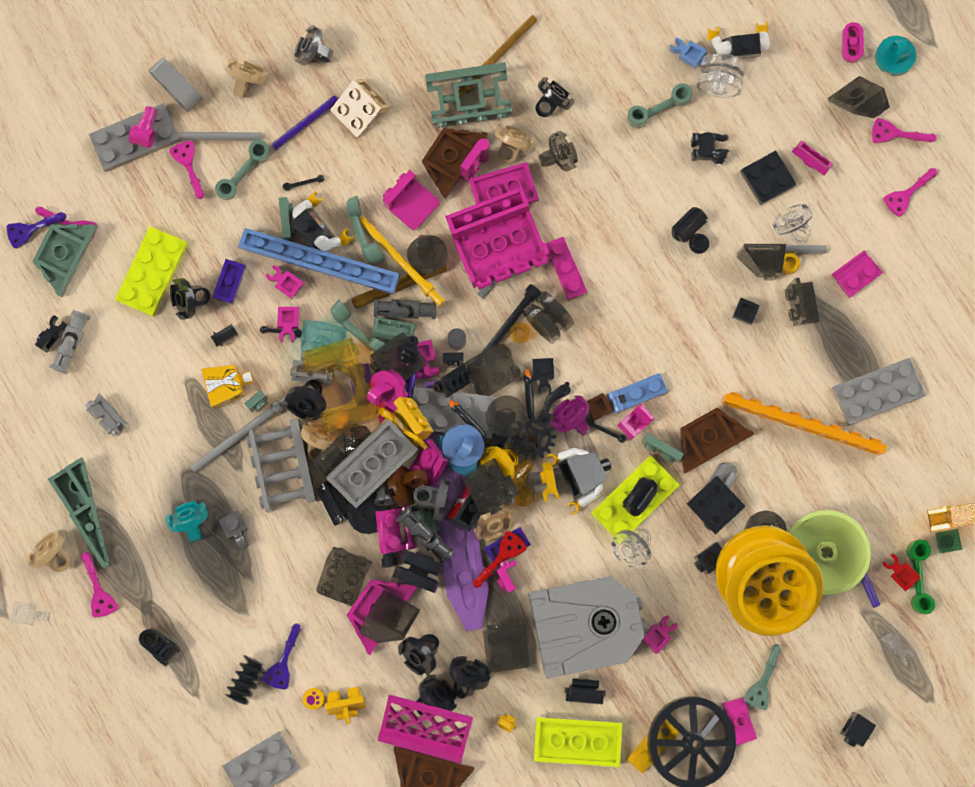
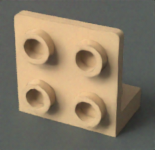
M357 79L350 83L331 108V112L356 137H360L378 114L387 113L391 106L365 79Z

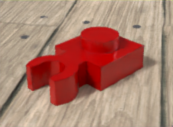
M891 554L890 556L894 559V564L888 565L885 561L882 564L885 568L894 571L890 577L906 592L921 577L906 562L901 566L897 556Z

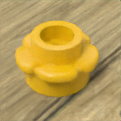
M506 713L504 716L499 715L497 725L501 729L511 733L514 728H517L515 718Z

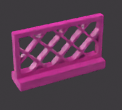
M389 694L378 741L461 764L473 717ZM391 703L400 705L403 709L395 711ZM419 710L424 715L417 717L413 711ZM407 713L411 720L404 722L400 716ZM441 716L444 718V721L438 723L434 717ZM395 719L399 724L390 722L389 720ZM428 719L432 725L425 727L421 722ZM455 722L467 723V726L458 728ZM416 724V726L419 729H415L409 726ZM449 725L453 731L446 733L442 727ZM437 730L440 735L430 732ZM458 736L461 741L452 739V737Z

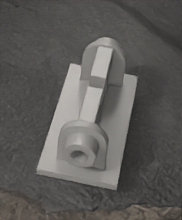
M293 360V367L290 370L291 380L307 382L314 379L320 384L333 385L334 364Z
M100 393L94 401L90 400L85 405L87 412L96 420L99 418L103 419L99 424L106 430L108 435L115 436L117 434L119 436L127 422Z

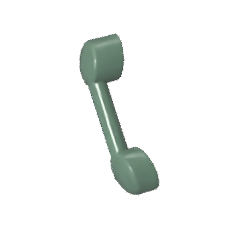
M685 83L676 85L672 90L671 98L648 110L637 105L631 107L628 111V123L634 128H642L646 125L648 118L673 105H687L692 96L691 87Z
M253 141L249 146L250 158L231 180L222 179L217 182L215 191L219 198L223 200L232 199L236 195V185L256 163H263L268 159L270 151L265 141Z
M358 196L349 198L346 204L347 213L364 257L371 264L385 260L375 242L370 244L367 242L358 218L361 216Z
M340 299L331 307L330 311L333 318L370 351L377 355H385L389 351L390 346L374 337L369 339L348 320L351 313Z

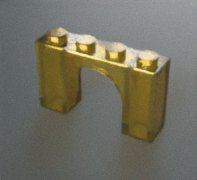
M352 338L303 351L301 355L307 375L336 369L348 375L353 383L354 394L349 403L325 410L320 414L326 435L369 423L377 418V405L374 406L366 397L371 390V386L365 381V367L363 363L359 362V349L357 344L353 343Z

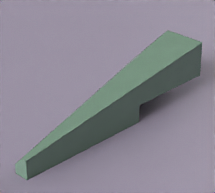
M81 457L48 478V480L70 513V518L102 568H105L110 563L85 461Z

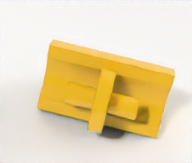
M359 687L347 689L349 699L341 700L339 691L328 692V703H325L328 715L336 714L337 720L345 719L346 725L351 724V717L358 716L357 710L367 708L366 701L361 695Z

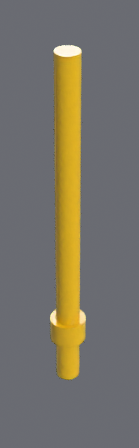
M364 216L359 219L361 226L421 287V291L425 296H429L439 307L443 305L445 300L435 291L436 288L430 282L427 283Z

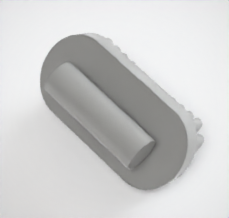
M719 463L718 468H716L706 484L717 475L730 489L738 478L737 468L729 463Z
M558 467L554 468L553 472L558 490L565 486L566 481L561 470ZM540 471L536 473L531 472V474L528 473L526 475L525 486L527 491L531 494L542 493L546 488V483L542 484Z

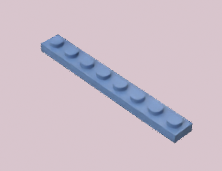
M247 228L244 229L238 245L241 250L392 295L395 293L400 274Z

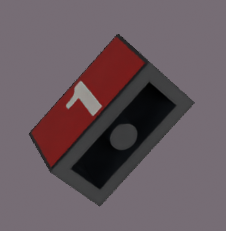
M466 484L444 519L460 531L470 532L492 498V495L477 484Z

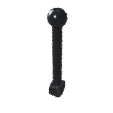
M318 175L316 178L292 184L286 182L283 184V189L290 191L293 187L317 181L322 183L324 176Z
M261 326L259 329L262 334L266 332L280 333L282 331L281 329H271L266 326ZM300 329L293 331L297 338L302 337L303 333Z
M592 419L586 421L591 428L594 427L617 438L620 443L626 441L624 435L611 432L595 424Z

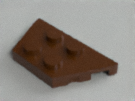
M450 128L442 129L423 158L422 164L444 199H447L461 177V164L480 139L487 138L488 133L469 132V130L456 131Z
M715 408L681 427L680 437L681 452L684 453L682 456L684 474L753 436L754 432L739 424L734 418L727 416L719 408Z
M394 746L393 749L401 787H460L474 771V767L398 746Z

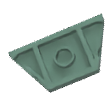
M93 224L50 225L33 259V263L41 270L44 278L52 285L58 296L63 297L98 226Z

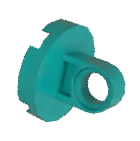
M898 35L889 36L877 47L875 61L882 72L886 71L891 76H900L907 73L914 65L917 56L916 49L912 42L905 37Z
M196 501L184 503L175 508L174 514H168L165 521L170 531H186L192 543L202 539L198 525L207 518L208 510L203 502L200 505Z

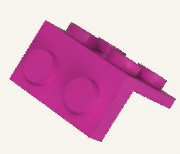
M409 170L406 174L402 173L398 177L397 184L393 188H388L385 191L382 200L386 209L411 230L415 231L439 206V199L416 180V174Z

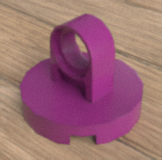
M576 395L574 396L575 399L571 401L566 399L557 406L552 414L554 420H551V424L558 432H568L575 429L584 436L591 429L584 420L589 412V404L582 396Z

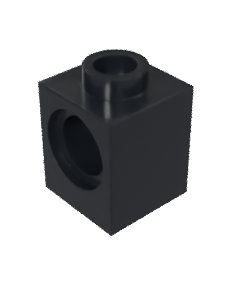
M717 542L712 543L693 557L696 560L694 565L700 573L710 574L716 569L717 559L722 550ZM708 553L714 556L715 561L712 565H708L705 562V556Z
M852 712L839 734L845 737L843 741L854 748L856 745L864 747L876 725L859 713Z

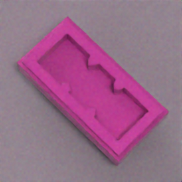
M800 141L792 151V153L803 160L806 166L814 168L824 176L833 165L830 160L803 141Z
M744 697L723 703L724 710L734 727L736 745L757 739L746 702L743 700Z

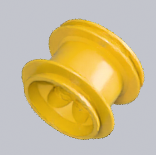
M756 526L745 529L733 536L725 544L718 556L716 563L718 590L727 603L728 609L735 621L746 630L763 636L787 634L803 626L818 609L823 596L821 571L812 557L808 555L803 544L787 531L773 526ZM792 570L790 574L785 575L786 571ZM752 586L750 590L745 591L746 587ZM788 590L785 594H781L782 591ZM768 598L765 602L761 603L762 599Z

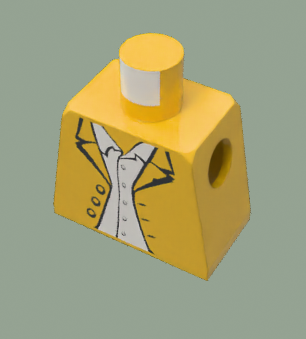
M235 365L201 369L210 405L214 410L244 397L243 386L254 383L251 371L239 374V370Z

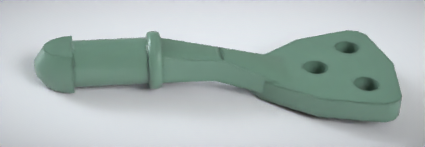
M778 644L771 647V653L768 662H766L763 676L748 689L743 700L753 708L762 710L768 708L769 694L767 684L776 667L779 653H781V648Z

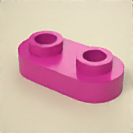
M851 22L842 31V57L848 63H856L864 52V30L860 24ZM849 33H853L855 37H851ZM849 51L853 52L855 56L849 55Z

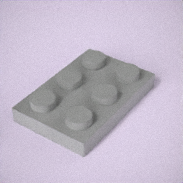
M280 731L222 766L234 787H272L301 769Z

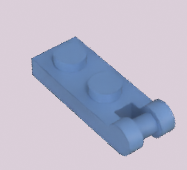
M660 373L610 392L606 396L609 401L611 400L613 404L612 410L616 414L663 395L668 391ZM620 396H624L626 400L625 403L621 404L619 400Z

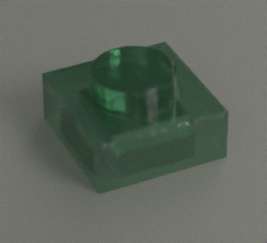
M958 529L935 533L939 554L963 550Z

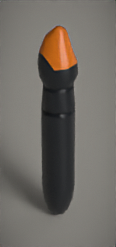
M527 369L524 372L523 380L525 383L526 413L528 419L531 420V416L534 414L533 378L530 370Z
M450 400L449 405L452 411L457 413L466 424L475 427L481 433L482 438L486 439L485 431L467 414L460 404Z

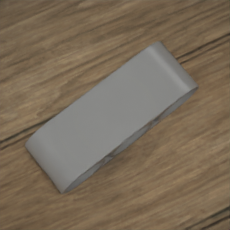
M161 58L148 70L187 112L203 99L197 90L166 58Z

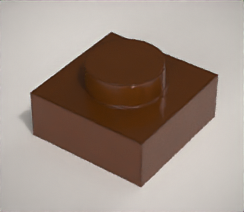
M604 393L587 401L589 413L593 421L613 412Z

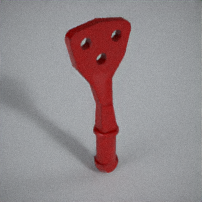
M510 531L505 533L500 542L498 556L473 580V587H481L487 578L493 575L496 567L505 559L517 557L526 551L527 547L520 537Z

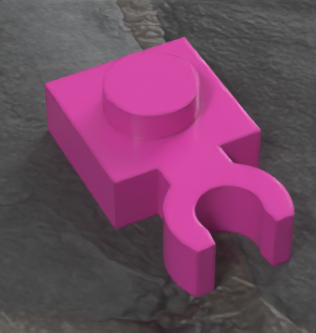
M273 265L272 268L277 271V274L273 277L269 274L265 276L271 282H278L275 288L293 300L304 285V282L289 271H286L283 275L279 267Z
M278 307L277 328L283 329L279 334L281 343L284 342V336L286 335L291 336L292 343L295 342L296 337L292 330L299 329V307Z
M668 615L661 619L660 627L656 623L653 624L642 640L655 654H658L671 639L667 633L674 631L678 626L677 623H674L671 627L667 626L666 621L670 617Z

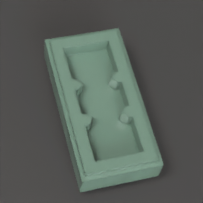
M375 317L371 337L404 343L408 336L414 335L416 324Z

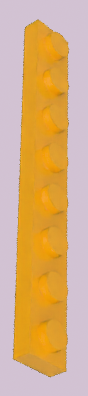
M736 392L726 393L721 402L723 405L879 456L885 454L887 445L881 444L882 441L877 438L870 437L866 439L861 437L862 434L855 431H849V433L841 431L842 428L837 425L830 424L826 426L821 424V420L809 418L808 420L802 418V415L797 412L790 411L786 413L781 411V407L775 405L768 407L762 405V401L757 399H743L742 395Z

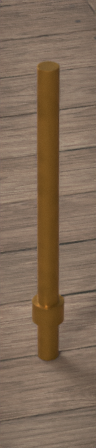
M531 15L483 65L495 64L537 21V18ZM474 77L473 80L480 79L481 77ZM460 87L458 89L459 99L468 94L474 87Z

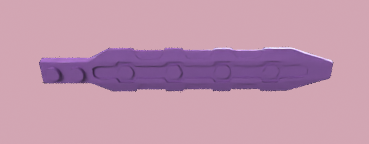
M436 381L425 382L423 387L433 389ZM433 432L425 440L432 439L437 445L438 436H444L445 433ZM446 465L434 488H439L442 479L450 480L442 521H438L441 531L437 532L442 537L441 540L449 548L454 549L453 554L443 563L446 565L444 569L446 593L465 630L482 629L489 588L487 580L481 587H473V580L485 568L482 563L479 539L473 527L470 532L460 531L444 519L466 484L471 483Z

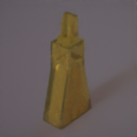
M975 503L927 510L930 531L975 525Z

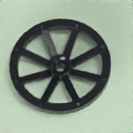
M685 696L669 702L656 714L649 728L647 747L654 768L665 780L678 787H706L720 779L728 770L735 754L736 736L730 718L720 706L702 697ZM689 705L691 732H688L670 713L680 707ZM696 705L704 706L714 712L713 716L699 733ZM665 719L683 736L682 740L657 739L659 729ZM720 719L725 730L726 739L705 740L704 738ZM694 741H697V745L693 747ZM657 746L683 747V750L663 766L658 755ZM726 746L719 765L705 751V747ZM690 754L687 780L677 778L669 773L670 770ZM698 754H700L713 771L705 777L695 779Z

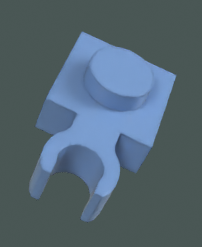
M675 38V43L680 46L674 47L670 45L671 52L680 54V61L695 69L707 55L706 49L692 41L686 45L680 38Z

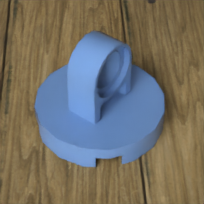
M469 424L455 425L445 433L442 439V450L445 458H448L450 463L456 466L467 467L475 464L481 458L484 452V440L481 433L475 427Z

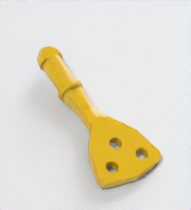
M384 407L378 410L382 417L385 419L389 418L393 424L400 427L406 437L426 450L428 446L418 436L409 432L407 427L399 420L398 415L393 414Z

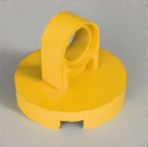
M496 446L486 448L479 459L481 466L478 467V470L502 488L512 482L515 474L514 466L518 463V456L511 449L503 450Z

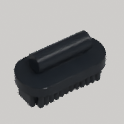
M692 207L672 227V237L679 242L687 243L696 231L707 223L708 217L705 212L698 207Z
M639 478L634 489L622 502V507L630 515L639 516L657 494V483L650 478Z
M572 678V687H564V693H566L565 701L602 705L606 691L596 690L599 689V680Z

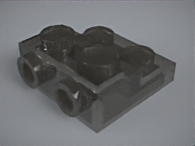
M495 458L461 477L481 515L487 513L494 515L502 510L501 505L508 506L516 501L515 496L520 494L511 476H504Z

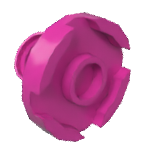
M381 370L372 376L369 384L370 391L366 397L374 406L384 407L388 411L396 410L398 408L394 401L399 397H408V392L405 393L404 385H406L405 380L394 370Z

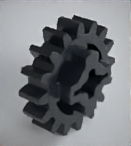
M532 414L531 420L524 416V423L517 421L519 428L512 429L516 433L515 436H512L516 437V443L513 445V448L519 447L517 454L519 455L524 452L525 459L529 455H532L533 460H536L537 455L544 458L543 452L550 454L551 451L548 447L555 446V443L551 441V439L556 438V435L551 434L555 428L548 427L549 420L545 423L542 422L543 416H540L538 420L535 419L534 414ZM532 423L539 424L544 429H536ZM525 427L526 435L520 439V432ZM530 432H533L534 435H539L537 444L533 440L529 441ZM548 435L547 443L542 447L541 440ZM524 446H532L535 451L527 450Z

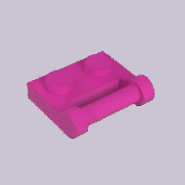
M480 139L461 164V178L466 182L470 178L477 176L481 163L488 161V140Z
M406 507L375 511L380 554L417 548L413 535L409 533V529L405 525V542L402 543L400 523L396 518Z

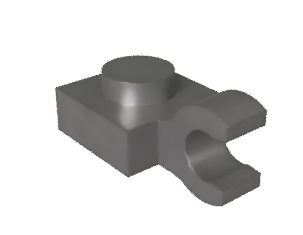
M236 510L218 520L229 540L234 537L238 547L241 549L249 546L243 534L248 528L239 511Z

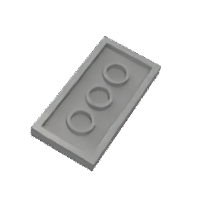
M164 103L153 107L157 110V114L152 126L155 131V139L151 148L129 143L130 130L133 125L137 126L138 122L141 121L144 111L89 134L105 172L180 141Z
M910 358L832 387L847 426L926 396Z
M414 387L412 399L416 402L419 410L428 420L434 432L446 433L455 425L466 424L457 413L452 411L449 401L453 400L460 404L467 414L485 431L486 439H492L497 397L456 392L446 398L445 393H437L430 388Z
M387 418L327 475L326 479L357 508L407 461L418 448Z

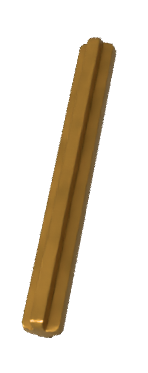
M440 260L417 270V272L426 280L448 269L446 262ZM408 274L399 278L395 292L417 283ZM372 289L353 297L351 300L355 309L374 302V299L379 300L391 294Z

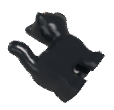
M711 132L702 134L692 133L691 148L698 145L699 149H693L691 161H696L697 159L711 160L716 166H722L727 160L729 150H715V141L725 142L729 138L728 135Z

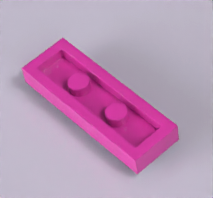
M564 237L546 243L550 261L567 300L570 301L587 294V289Z

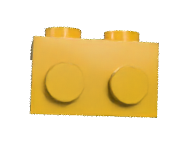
M399 397L394 401L398 409L393 414L398 415L399 420L407 427L409 432L418 436L422 441L434 432L412 398ZM394 424L401 432H403V431L400 429V427H398L396 424Z

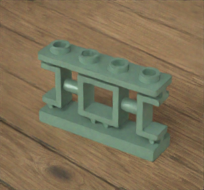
M506 62L425 74L427 92L437 91L440 110L431 111L432 125L437 124V128L447 127L449 122L457 121V125L467 124L469 119L475 118L477 122L489 120V116L496 115L497 119L509 117L508 113L513 112L511 99L501 101L498 82L508 79ZM500 74V76L493 77L494 88L490 89L482 88L481 79L473 80L474 77ZM460 80V82L453 83L454 94L442 95L441 85L433 86L434 83ZM477 85L480 104L461 107L458 88ZM495 96L497 107L505 106L503 109L478 112V109H485L484 98ZM455 102L457 113L465 112L463 115L438 118V115H445L444 104Z

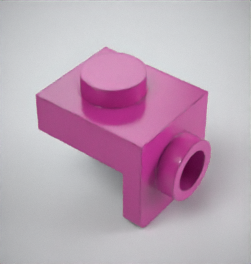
M639 404L617 426L632 440L654 420V417L648 409Z
M508 559L498 565L500 569L496 570L500 579L497 582L502 591L506 590L510 593L516 589L506 571L517 565L516 561L510 562Z

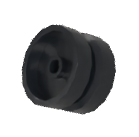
M403 549L399 560L410 565V568L397 566L392 577L436 593L439 583L437 580L428 577V574L442 576L446 565L434 561V558L422 553H414Z

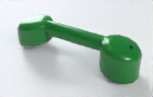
M915 540L909 543L906 549L907 557L913 561V570L921 577L915 583L916 594L911 599V606L918 614H930L934 611L935 602L930 595L924 593L921 561L926 560L930 556L931 547L925 540Z

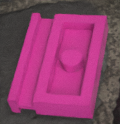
M864 250L832 273L831 276L835 278L837 284L850 298L883 272Z
M430 439L425 440L424 443L428 447L426 450L420 449L409 470L426 471L428 475L427 486L434 487L449 460L443 457V452Z

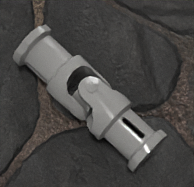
M76 310L72 311L73 317L69 326H66L61 338V345L56 349L57 355L55 360L49 366V368L64 374L68 373L67 367L69 362L75 356L74 349L81 342L86 321L90 320V316ZM67 334H74V335L78 336V340L74 339L72 336H66V335H67Z

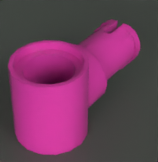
M145 107L141 121L138 122L137 126L133 125L130 130L129 143L147 148L152 147L155 139V131L152 126L157 114L155 108Z

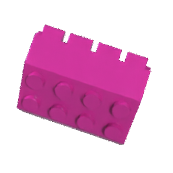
M522 187L445 216L454 244L473 288L478 287L480 290L493 285L492 281L494 280L498 283L511 278L512 273L519 275L531 270L530 266L537 268L549 263L550 255L545 242H542Z

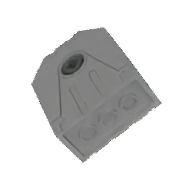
M610 576L528 593L544 675L547 679L627 663L645 637L644 632L647 631L645 619L640 617L639 610H642L640 597H636V593ZM601 617L607 620V623L603 624V626L598 625Z

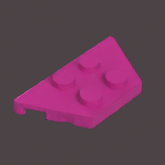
M372 579L367 584L347 613V617L368 655H371L417 589L416 586Z

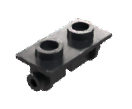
M410 335L406 338L404 345L398 344L397 356L400 357L399 360L406 364L417 363L418 338L416 336Z
M462 364L441 377L440 380L434 383L433 390L437 393H445L446 398L470 384L466 365Z
M330 482L321 484V487L317 488L316 491L334 526L348 520V505L343 495Z

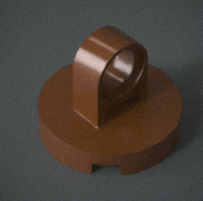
M401 465L387 479L388 488H393L396 494L393 496L394 500L403 507L415 504L414 491L419 486L428 485L427 472L424 470L410 471L407 467Z

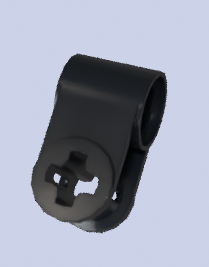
M155 628L146 629L139 635L141 646L166 667L172 656L181 650L178 645ZM149 632L155 635L153 644L147 643L145 639Z

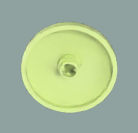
M835 510L813 511L801 517L789 530L788 533L795 536L803 544L808 555L818 565L823 578V595H834L848 591L856 586L865 576L871 559L869 539L862 526L849 515Z

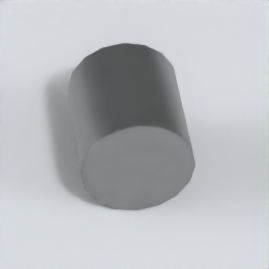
M455 328L448 333V344L452 349L460 350L466 345V334L462 329Z

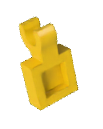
M550 462L542 463L543 471H540L542 484L546 483V488L542 492L545 502H548V494L553 493L556 500H559L552 465Z

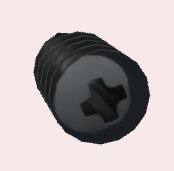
M244 655L243 657L247 663H239L243 670L235 671L239 678H231L235 685L234 687L227 686L226 688L231 693L225 695L240 704L248 705L249 700L245 696H253V692L250 689H257L258 686L254 681H261L262 678L258 673L264 674L266 670L262 667V665L265 666L264 664L250 656Z

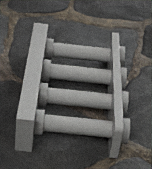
M298 418L289 420L290 426H287V429L257 436L256 432L250 429L248 430L249 435L246 436L248 447H252L253 456H250L252 467L257 469L258 476H255L256 486L261 488L260 505L268 513L272 512L271 505L298 498L306 499L308 503L317 502L305 442L300 433L302 428ZM285 437L293 438L295 446H292V449L260 456L259 443ZM294 457V459L298 458L299 466L296 469L265 476L262 464ZM296 477L298 479L302 478L304 487H300V490L269 497L267 484Z

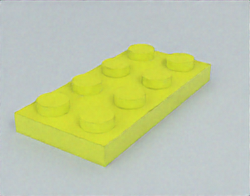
M149 226L115 300L154 317L188 243Z
M650 455L591 514L621 543L680 484ZM645 477L654 480L658 487L657 494L643 513L639 516L630 515L622 507L624 499L634 489L639 478Z
M536 717L534 761L620 767L622 723Z

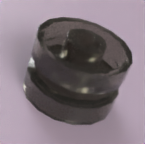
M543 291L536 297L537 305L529 304L522 310V313L530 325L545 340L554 344L561 337L560 330L567 332L574 325V320L558 300L548 292Z

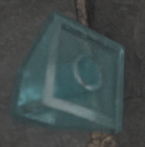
M303 320L301 361L334 364L335 369H342L347 330L344 327L326 322Z

